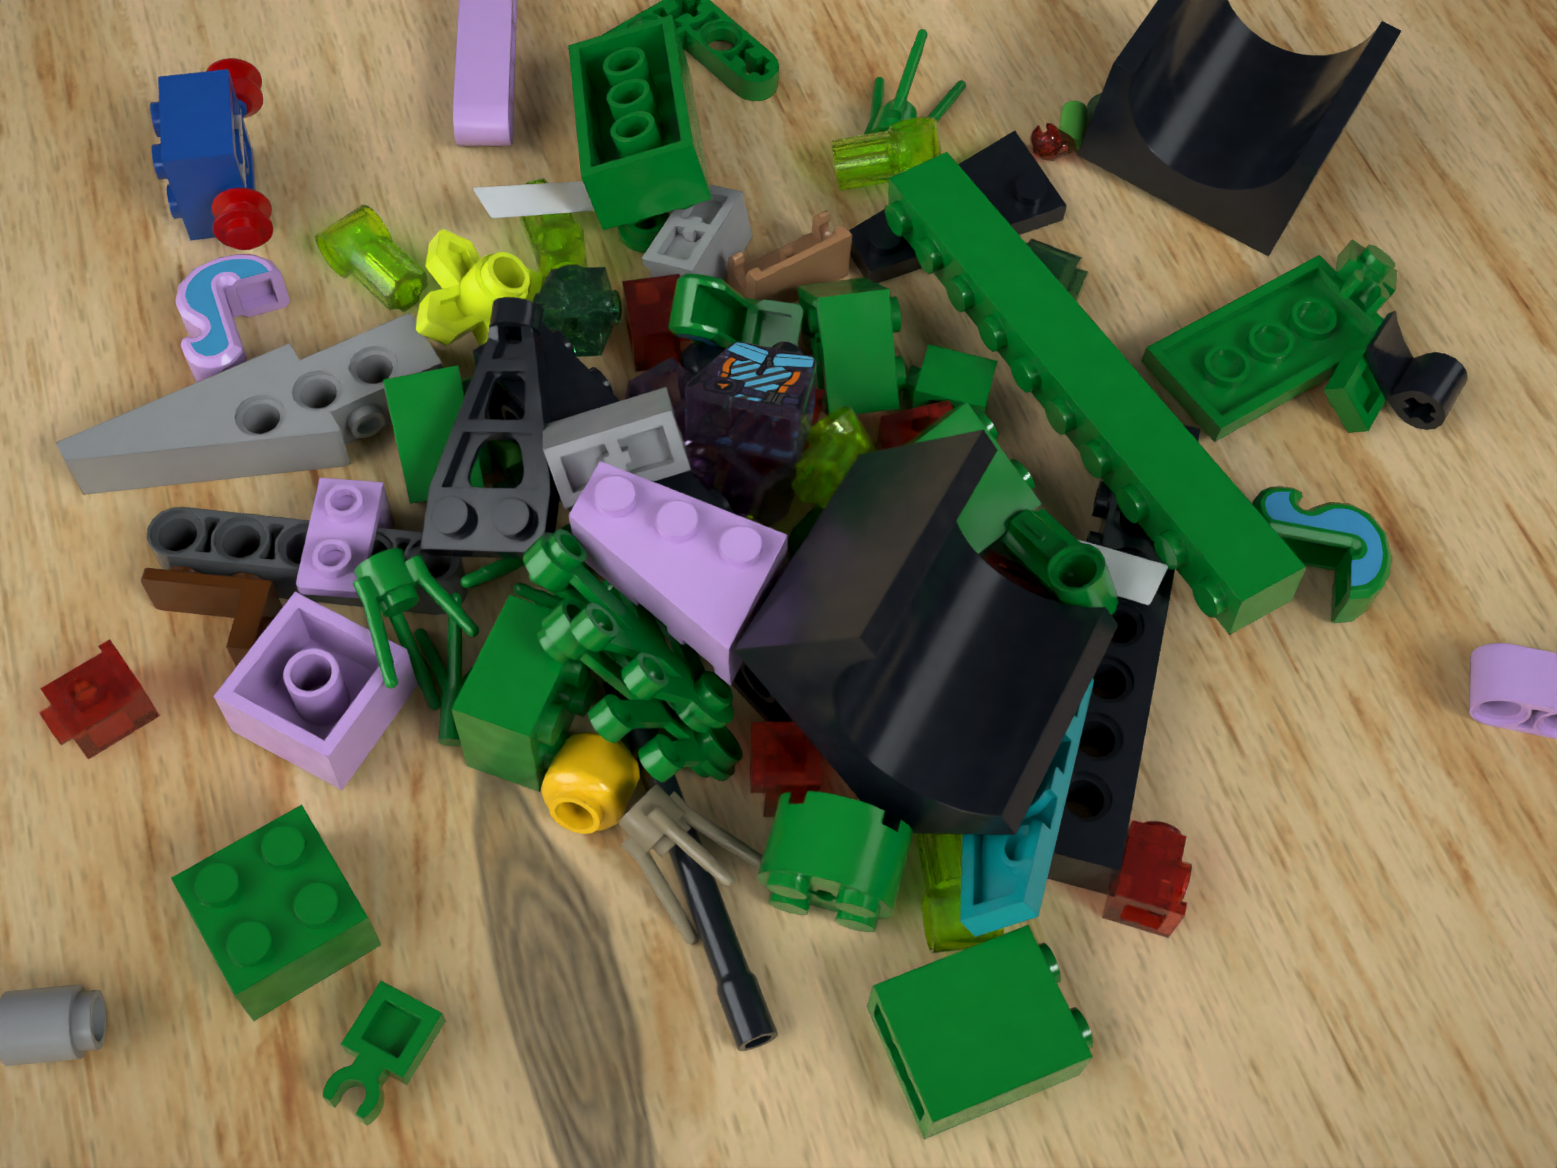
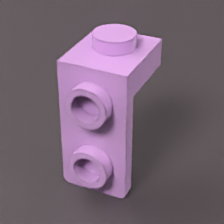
M319 478L296 580L298 591L301 594L359 598L353 586V582L357 580L354 570L360 563L371 557L377 528L393 529L394 526L383 482Z

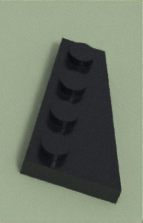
M1016 131L1011 132L958 164L1019 235L1064 219L1066 203ZM885 209L849 230L852 234L850 256L863 277L880 283L922 268L916 257L915 250L903 236H896L890 229L885 217Z

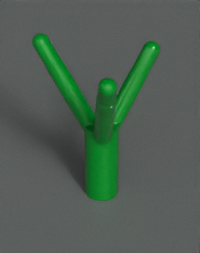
M456 592L451 593L450 596L462 607L461 595ZM448 615V670L426 630L423 628L416 629L414 637L442 689L438 743L445 746H461L451 709L472 667L462 678V628Z

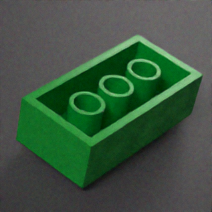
M672 15L568 45L581 179L602 229L606 230L620 225H632L648 217L677 209H688L698 203L712 200L690 68Z

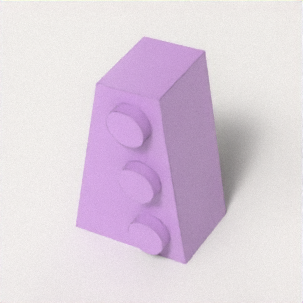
M600 461L569 513L572 534L582 543L587 553L585 562L636 606L641 604L667 626V632L682 645L687 643L714 666V673L731 686L743 662L734 651V648L787 567L788 535Z

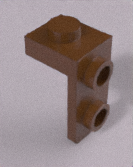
M172 566L167 570L145 568L141 577L143 587L154 607L158 610L234 618L226 648L236 667L283 608L272 581L264 580L250 573L240 572L234 573L231 576L203 574L185 566Z

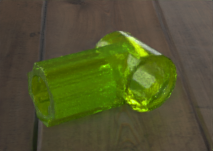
M931 117L910 118L894 123L889 127L888 131L832 140L834 167L839 191L889 183L890 177L942 154L937 120Z
M545 178L527 182L525 183V185L543 184L548 182L545 180ZM572 214L519 216L537 263L538 273L542 276L541 285L543 288L551 293L560 295L571 294L580 290L587 283L589 273L584 230L579 223L574 221Z
M361 205L315 235L318 249L329 266L343 278L352 275L389 311L400 309L404 312L419 302L420 295L428 286L426 272L393 242L391 234L380 216L368 205Z
M845 406L832 412L818 421L804 434L809 447L795 464L797 473L791 486L803 503L811 502L825 508L859 454L879 450L851 406Z
M916 834L926 890L922 895L923 926L926 942L931 954L962 951L1004 934V928L975 937L960 922L963 834Z

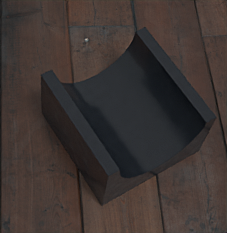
M1158 0L1114 61L1078 156L1269 257L1399 37L1401 30L1381 21L1377 29L1366 40L1351 49L1329 55H1305L1281 49L1259 37L1241 21L1228 0Z
M984 430L859 454L734 648V651L860 801L884 810L885 814L882 824L898 832L900 821L902 820L912 828L913 834L1016 835L1118 627L1117 622L1106 607L1068 605L1041 597L1016 585L987 564L968 543L957 523V519L998 451Z

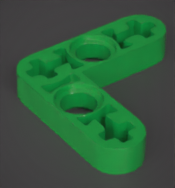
M662 0L602 34L605 35L672 15L683 50L691 54L736 95L744 100L753 102L763 101L771 98L778 88V59L710 0ZM722 40L734 45V47L728 50H715L709 47L711 42Z

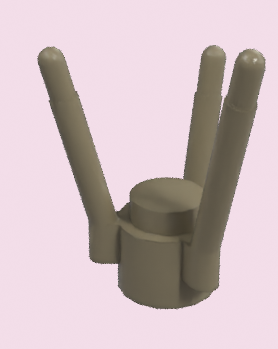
M658 784L654 785L618 822V825L629 835L621 844V847L638 863L672 922L689 945H694L698 942V934L649 851L653 849L662 858L677 844L723 886L731 887L735 883V877L687 833L693 827L755 869L759 870L762 854L692 809L675 791L669 796Z

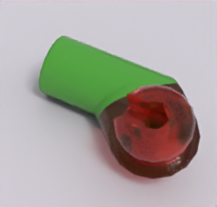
M1075 100L1066 102L1061 109L1058 128L1052 123H1047V131L1043 133L1039 125L1035 127L1030 136L1033 153L1038 158L1051 162L1080 150L1086 130L1088 112L1086 105Z

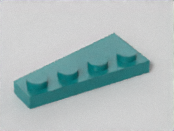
M1093 678L1016 835L963 834L960 922L975 937L1039 916L1094 684Z

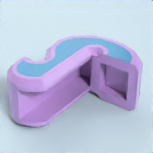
M235 254L219 257L194 268L178 285L175 303L189 335L182 339L181 347L195 382L202 381L247 361L234 317L242 315L252 317L285 308L290 303L282 273L273 261L253 254Z

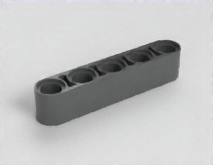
M173 507L162 511L152 519L147 528V540L162 569L167 570L172 566H185L203 574L231 576L234 573L240 572L250 573L264 580L272 581L278 597L290 599L294 592L301 594L298 591L296 580L310 520L190 507ZM377 528L371 556L393 548L402 549L407 560L416 555H421L430 573L435 571L446 572L444 575L434 579L449 595L454 592L459 593L462 597V603L464 602L468 589L461 586L460 583L461 578L465 576L462 557L431 556L420 549L423 532ZM190 545L188 548L178 551L180 548ZM255 551L253 554L249 556L239 558L241 555L247 552ZM421 585L416 591L420 598L419 602L405 611L432 615L447 614ZM301 594L314 602L363 607L360 598Z

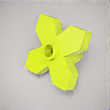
M441 229L429 242L425 267L442 289L429 292L419 303L416 331L446 346L472 332L479 346H481L488 339L493 301L503 297H515L538 303L540 300L542 276L540 273L527 268L520 259L507 252H496L480 258L471 241L446 229Z

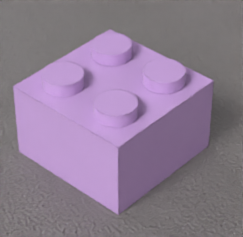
M294 592L219 688L214 698L233 732L343 790L418 684L406 648L388 640L398 679L397 686L389 689L383 681L370 630Z

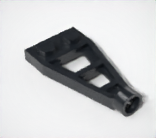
M503 297L493 301L487 342L429 488L420 549L431 556L523 559L524 552L543 533H554L556 530L560 495L543 451V431L552 420L543 338L540 336L543 308L537 303L515 297ZM510 339L519 340L522 342L518 344H510ZM499 380H524L525 414L521 420L487 419L493 389ZM489 440H517L520 444L524 476L522 482L516 488H481L472 486L471 472L481 448Z

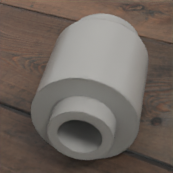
M80 984L4 992L0 998L1 1062L5 1066L76 1060L82 1059L86 1051L100 1050L105 1041L107 1027L106 1005L102 992L100 990L85 991L84 987Z

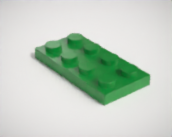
M1318 255L1146 347L1141 362L1205 433L1216 442L1330 378L1346 351L1363 349L1373 338L1384 319L1378 313L1372 317L1368 315L1365 311L1366 306L1353 295L1348 299L1342 297L1339 288L1345 282L1336 277L1335 270Z

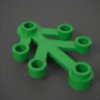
M558 529L554 533H543L524 552L523 561L525 567L540 585L553 592H562L572 584L590 602L570 621L571 631L575 638L591 651L599 652L604 649L633 658L622 669L621 675L625 685L634 695L646 701L657 698L672 702L674 710L681 720L699 733H708L712 728L722 729L733 720V694L727 683L716 673L705 671L698 653L687 643L682 645L667 632V626L654 617L641 604L636 606L618 591L623 603L620 602L582 564L587 559L586 550L573 534L563 529ZM663 635L668 638L673 652L667 647Z
M563 599L542 618V628L537 631V638L549 656L560 663H565L570 658L581 660L629 699L621 700L615 695L608 694L588 711L589 720L600 736L608 742L617 743L632 729L665 728L678 740L671 741L665 735L657 734L638 750V756L643 767L653 778L660 782H666L683 767H690L702 778L711 776L718 781H726L735 773V764L743 758V752L737 739L726 726L722 729L712 728L708 733H699L691 729L678 716L672 702L652 698L649 701L642 700L628 689L622 679L621 671L633 658L604 649L599 652L591 651L575 638L570 628V621L583 609L581 605L571 599Z

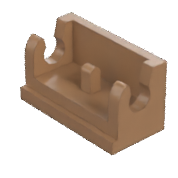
M825 210L814 216L811 233L754 261L743 265L745 260L744 254L741 251L730 256L727 264V276L724 277V281L741 295L750 299L794 303L798 301V285L838 281L848 276L852 234L842 225L835 228L831 235L828 227L830 214Z

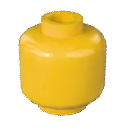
M594 732L571 735L565 740L563 746L555 755L541 785L543 800L549 808L550 815L563 828L580 834L607 830L618 824L640 779L638 762L621 740L617 743H611Z

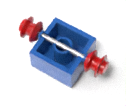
M227 58L218 60L211 64L206 72L158 77L159 101L150 103V113L156 136L160 137L161 143L152 144L151 149L158 179H168L169 184H167V198L171 215L174 219H183L190 241L217 238L226 246L238 250H251L270 240L273 235V224L270 220L272 206L269 199L256 191L253 148L244 122V118L256 114L263 105L262 77L254 65L241 59Z

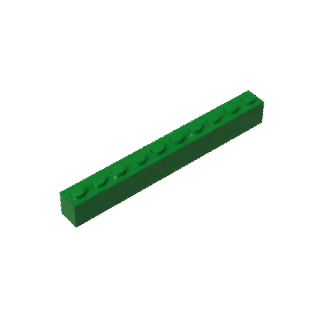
M949 153L940 154L890 177L885 217L892 232L896 236H903L915 250L916 257L923 270L928 274L934 273L946 288L947 295L954 308L959 312L965 311L978 327L980 337L985 346L992 352L997 351L1010 366L1012 375L1020 389L1026 393L1031 392L1045 409L1046 417L1052 428L1060 435L1065 434L1078 449L1087 471L1093 477L1101 478L1114 493L1123 515L1130 522L1138 523L1154 542L1155 551L1162 563L1166 564L1171 570L1176 569L1192 589L1194 599L1201 611L1210 618H1216L1226 632L1231 635L1292 601L1306 568L1303 562Z

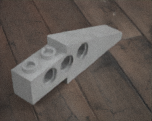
M408 313L299 360L291 344L288 343L58 441L56 444L84 495L343 467L351 464L345 444L358 438L370 437L379 432L383 427L392 424L383 379L441 369L443 364L428 339L416 331V320L411 313Z

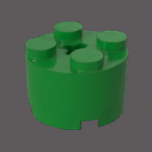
M807 791L804 804H792V792L783 793L778 800L757 879L764 887L771 891L768 903L774 908L792 914L807 915L810 905L837 912L835 922L841 926L861 932H875L878 919L889 918L893 915L913 836L912 828L901 820L898 832L882 824L885 814L884 810L852 798L824 792Z

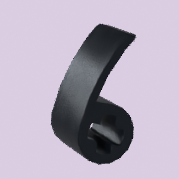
M1396 311L1386 315L1366 349L1368 363L1374 379L1397 415L1404 422L1415 428L1429 430L1441 426L1468 380L1467 371L1463 364L1456 358L1439 352L1426 353L1414 358L1403 339Z

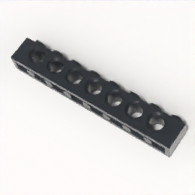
M1184 425L1194 438L1199 441L1201 429ZM1100 481L1091 516L1102 518L1099 533L1089 531L1086 542L1162 563L1155 551L1154 542L1138 523L1130 522L1123 515L1114 493L1104 481ZM1126 531H1132L1138 534L1140 537L1131 535ZM1167 569L1149 605L1118 596V604L1112 617L1118 624L1114 635L1123 643L1110 641L1093 676V687L1106 690L1112 695L1113 699H1103L1091 692L1080 743H1088L1097 747L1103 754V757H1091L1082 752L1078 747L1066 801H1077L1084 804L1091 811L1093 817L1083 818L1076 816L1067 809L1066 805L1064 806L1047 879L1107 895L1121 871L1175 570Z

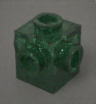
M571 264L551 269L539 293H536L533 299L534 303L543 308L542 322L551 331L558 329L566 336L573 347L576 357L601 356L614 326L618 325L621 321V298L618 291L611 288L606 267L583 268L580 265Z

